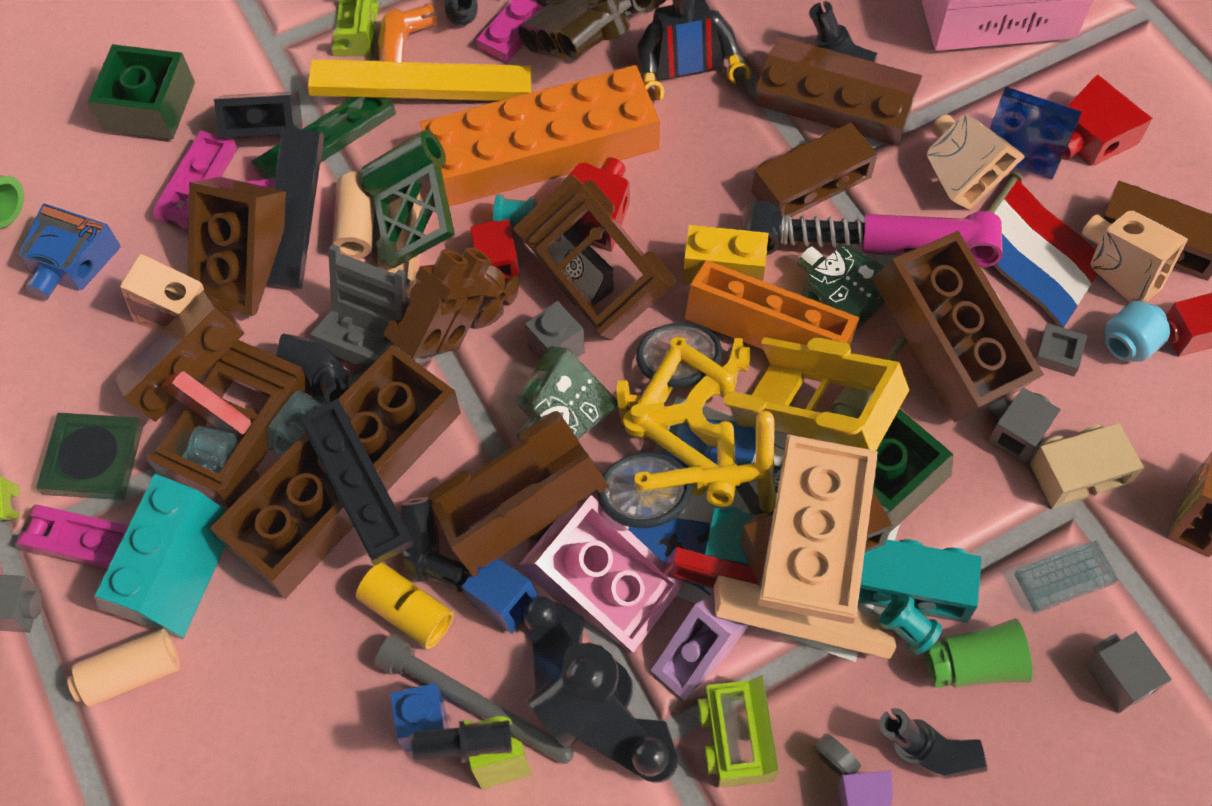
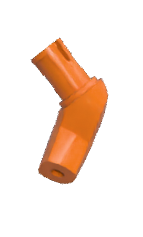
M430 3L404 12L393 8L384 14L379 33V61L403 62L405 42L409 37V33L437 25L436 15L422 19V16L435 12Z

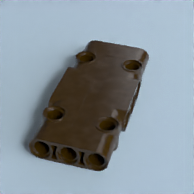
M546 0L547 6L518 26V34L526 48L535 54L577 60L602 40H611L624 34L630 28L627 17L632 13L648 14L667 0Z

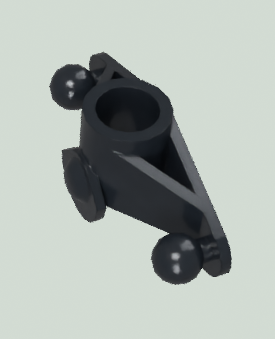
M536 596L528 600L523 608L522 616L525 625L528 627L533 644L535 689L526 696V700L540 721L565 748H569L579 740L648 782L663 783L669 780L676 772L678 759L666 721L636 719L627 707L633 695V686L627 669L618 663L613 655L601 645L590 642L582 643L585 621L582 616L547 597Z

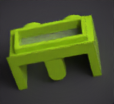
M763 675L747 681L706 685L705 698L698 699V712L701 728L709 727L712 745L704 746L708 775L716 774L718 788L773 782L778 774L779 767Z

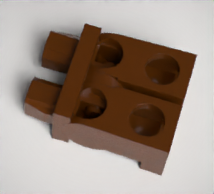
M474 247L466 248L462 256L452 250H442L434 265L419 267L415 277L420 282L416 283L411 289L409 295L410 305L403 319L390 321L383 335L412 359L433 355L436 352L443 353L459 349L478 312L483 295L489 294L493 283L484 277L492 260Z

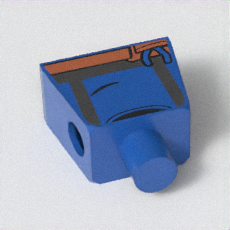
M43 203L20 250V258L33 274L26 288L33 295L45 300L50 297L57 285L76 291L83 290L114 256L121 245L108 224Z

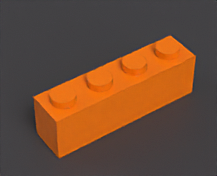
M708 260L705 261L690 284L685 320L734 339L743 338V342L763 349L761 342L764 337L807 345L813 338H824L846 342L851 346L859 317Z

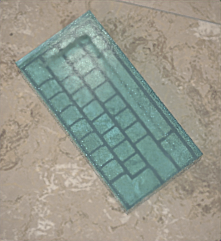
M1097 540L1019 568L1014 573L1035 614L1114 585L1119 580Z

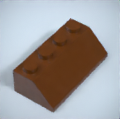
M779 37L767 56L756 87L757 106L837 129L852 123L862 136L899 146L922 75Z

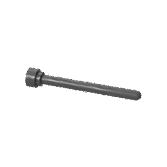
M393 633L380 647L374 665L390 675L394 672L402 675L405 672L426 685L437 683L443 695L484 719L497 716L510 718L512 722L510 726L511 735L557 762L567 764L573 759L574 752L571 747H563L553 736L415 657V651L409 648L410 643Z

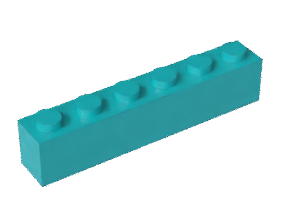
M737 507L714 508L705 555L750 567L740 548L743 526L757 515L748 514L745 510ZM887 539L885 545L864 553L858 602L887 607L897 596L905 594L914 600V607L923 615L968 623L978 607L982 556L971 555L967 551L955 547L944 549L927 547L921 542L912 539L899 541Z

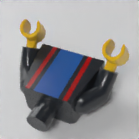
M672 0L673 5L658 7L654 11L653 22L648 24L637 44L640 75L644 76L643 82L646 89L651 85L655 87V98L659 101L664 96V87L661 83L655 81V75L657 80L723 67L724 60H728L729 66L726 70V77L730 82L736 84L733 78V71L737 67L743 68L744 76L747 80L751 76L749 67L739 61L738 55L741 52L733 28L719 11L710 10L705 0Z

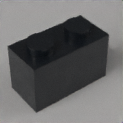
M299 91L223 95L214 99L219 138L282 134V127L303 128Z

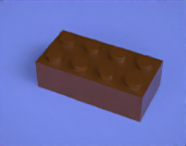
M959 231L892 259L872 279L954 423L1020 391L1022 387L1025 388L1044 375Z

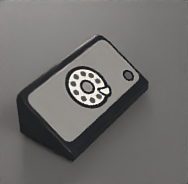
M570 227L548 250L560 263L584 240ZM590 246L584 249L564 268L594 305L613 292V268Z

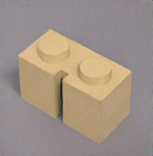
M1120 423L1104 428L1101 424L1092 425L1082 430L1077 436L1064 439L1063 436L1047 439L1039 445V450L1029 464L1051 509L1088 498L1089 493L1086 489L1088 487L1091 488L1096 496L1129 486L1144 469Z

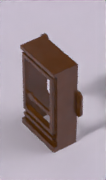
M570 174L513 229L522 237L553 275L555 283L568 299L579 307L597 329L596 331L599 335L613 340L668 289H671L675 285L676 279L653 252L644 254L612 216L614 212L613 203L595 182H583L573 174ZM589 210L601 225L598 228L591 229L590 235L559 263L548 248ZM606 230L643 275L600 313L564 268L594 240L601 239L602 233Z
M240 340L218 359L202 383L203 386L249 418L250 421L254 420L220 473L218 474L182 457L196 435L200 434L208 421L187 406L153 455L149 453L146 458L158 475L194 488L212 501L228 509L260 478L259 473L255 470L285 424L295 425L298 423V417L304 414L315 396L300 366ZM233 381L269 397L259 414H256L252 408L245 409L222 398Z
M559 411L549 413L523 430L519 436L522 442L472 475L468 471H461L432 490L428 495V499L434 508L451 549L473 577L479 574L477 568L480 566L484 568L576 507L578 501L588 499V495L596 489L602 493L609 488V485ZM551 473V476H549L539 484L536 483L537 481ZM497 509V512L490 515L474 527L470 528L472 524H474L475 522H477L493 510Z

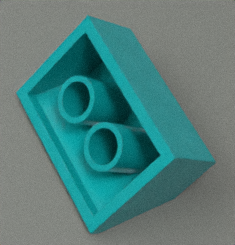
M154 474L95 594L97 608L156 630L164 628L169 635L184 639L225 549L209 528L227 510L194 488Z

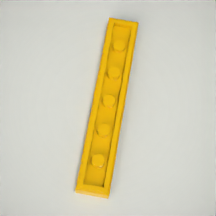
M311 59L308 90L309 96L500 101L531 93V66Z

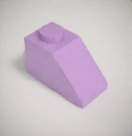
M714 593L694 605L651 669V672L686 701L729 654L749 625L716 617Z

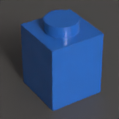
M497 558L484 568H481V566L477 568L479 571L477 576L473 577L469 573L466 582L461 588L474 608L512 634L523 621L522 614L525 604L528 600L538 595L528 578Z
M437 683L390 693L397 740L405 752L411 751L410 738L414 732L449 729L444 697Z

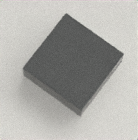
M1047 323L1039 342L1035 357L1036 362L1041 367L1075 376L1080 366L1087 335Z

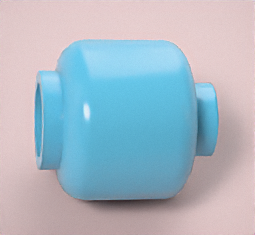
M1132 301L1106 323L1104 330L1105 343L1108 350L1118 359L1142 362L1167 342L1170 328L1166 314L1156 305L1143 301Z

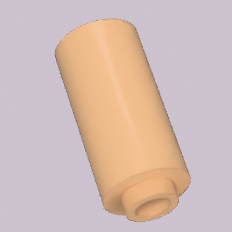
M358 171L349 172L337 179L332 244L340 247L341 254L354 259L364 258L372 251L374 198L362 188L360 182L361 172Z
M162 628L74 664L72 667L73 675L68 676L67 682L76 702L83 700L88 707H92L179 671L180 662L171 637Z

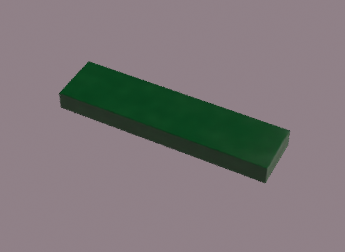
M352 97L301 130L319 131L324 134L321 162H323L396 115L394 105L387 98ZM280 143L251 161L254 170L263 180L275 178Z

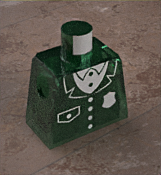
M842 245L828 258L814 247H809L799 258L797 265L809 274L805 280L802 296L859 317L856 330L886 304L872 281L885 266L849 245Z
M550 346L516 399L517 406L530 418L517 433L516 437L520 440L519 436L523 430L549 413L559 411L579 440L618 406V401L568 348Z

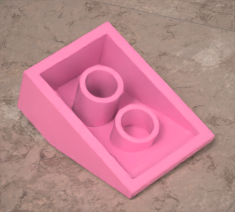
M589 495L588 499H581L577 502L578 505L554 521L519 566L553 597L582 616L627 651L634 653L685 585V582L663 574L665 564L624 525L613 521L605 514L600 503Z

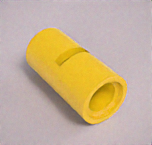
M383 562L369 570L356 592V599L426 649H431L442 639L454 618L452 610Z

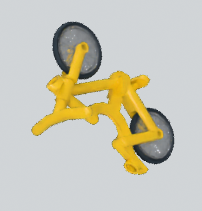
M687 322L666 324L654 329L642 339L637 348L636 361L643 375L650 379V382L642 396L630 395L627 380H618L616 394L621 425H624L625 431L629 435L638 439L650 438L690 468H684L675 459L658 453H637L615 462L603 474V478L609 485V488L602 493L598 491L599 503L605 514L613 521L632 528L661 526L680 515L688 505L690 497L705 495V491H707L706 498L711 504L726 507L733 502L735 487L740 486V483L757 481L761 510L766 513L774 511L776 495L773 415L768 411H761L756 416V463L737 466L735 464L733 425L728 421H722L719 424L709 423L702 413L706 400L714 394L724 398L727 393L735 392L739 371L748 372L750 347H743V338L734 339L731 357L723 367L719 365L722 360V346L719 339L713 332L698 324ZM698 383L689 393L685 403L664 406L673 387H683ZM687 422L692 432L706 445L717 448L718 465L669 432L667 426Z

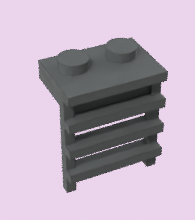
M332 244L328 248L331 311L310 333V339L321 342L334 356L369 369L392 344L400 349L383 334L390 321L403 319L406 309L410 305V298L406 297V290L410 287V279L406 278V272L398 269L394 274L341 254L340 247Z

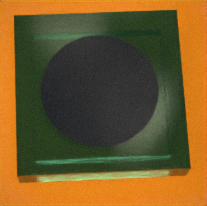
M57 413L36 489L42 495L125 500L144 424L139 417Z

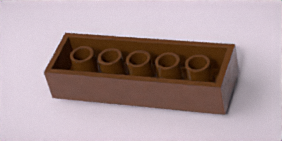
M393 344L339 398L345 413L387 491L461 414L455 390ZM305 432L209 529L228 552L286 599L354 526Z

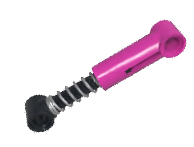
M762 200L747 204L742 214L741 230L769 233L767 255L774 253L780 244L784 243L786 245L790 242L794 246L797 241L804 242L806 246L810 242H818L820 247L824 243H832L834 248L838 244H846L848 249L852 244L860 245L862 253L903 255L959 231L980 268L993 266L1003 257L1002 221L998 215L986 211L971 213L964 219L865 214L864 222H861L859 218L854 222H847L845 217L840 221H833L831 216L825 221L819 220L817 216L813 220H805L803 215L799 219H791L789 214L786 216L782 214L777 205Z

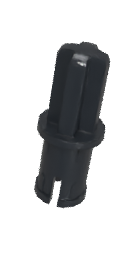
M509 720L464 725V721H459L458 728L414 732L410 738L411 755L416 760L461 756L462 762H467V757L512 753Z

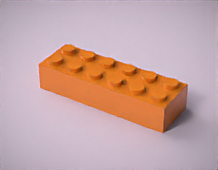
M636 65L419 122L421 132L424 130L430 131L437 137L444 149L446 162L445 165L441 166L449 207L568 175L579 163L585 162L598 167L603 165L608 157L624 160L660 149V120Z

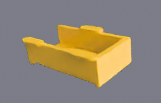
M764 337L761 345L770 366L753 394L729 392L723 398L725 406L731 409L739 426H756V416L758 413L768 411L774 417V431L876 451L909 392V388L899 362L851 353L850 345L846 342L813 338L807 345ZM805 378L821 381L806 409L789 406ZM829 383L873 392L859 419L831 412L819 413L813 410Z

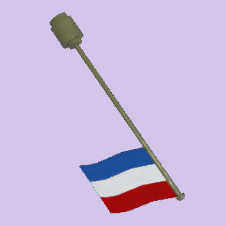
M1011 172L1007 176V184L987 211L998 215L1002 221L1003 257L993 266L1005 278L1038 303L1059 327L1064 328L1097 276V273L1090 264L1096 250L1082 236L1048 211L1021 183L1022 176L1020 173ZM903 333L886 356V360L894 361L906 344L907 339ZM845 386L832 404L831 411L835 414L859 419L873 392Z

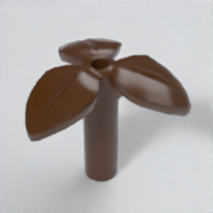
M489 266L484 277L492 282L493 286L489 294L483 295L488 303L477 315L474 322L475 328H484L496 322L504 313V300L510 304L515 301L519 292V276H511L505 283L504 273L494 266Z

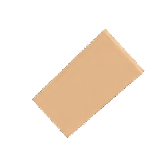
M787 435L758 601L759 606L854 624L878 451Z

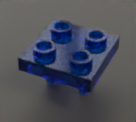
M1005 87L989 129L1025 156L1015 166L1016 168L1053 180L1082 111Z

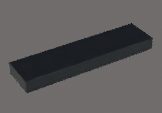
M282 127L274 189L286 191L284 232L267 281L269 285L301 289L303 286L324 142V134L319 131Z
M339 399L298 417L373 565L376 566L415 546L407 527Z

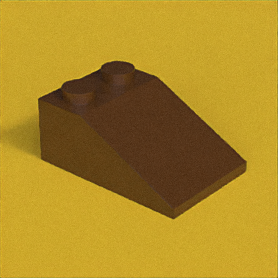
M225 177L189 182L188 276L199 281L203 285L204 291L225 309L250 316L257 314L284 232L286 191Z

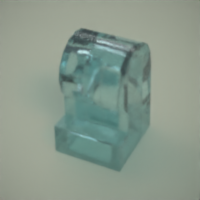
M299 390L294 392L268 427L269 450L283 455L305 433L298 417L325 405L326 402Z
M197 426L188 442L187 458L219 474L241 440H237L235 434L231 432Z

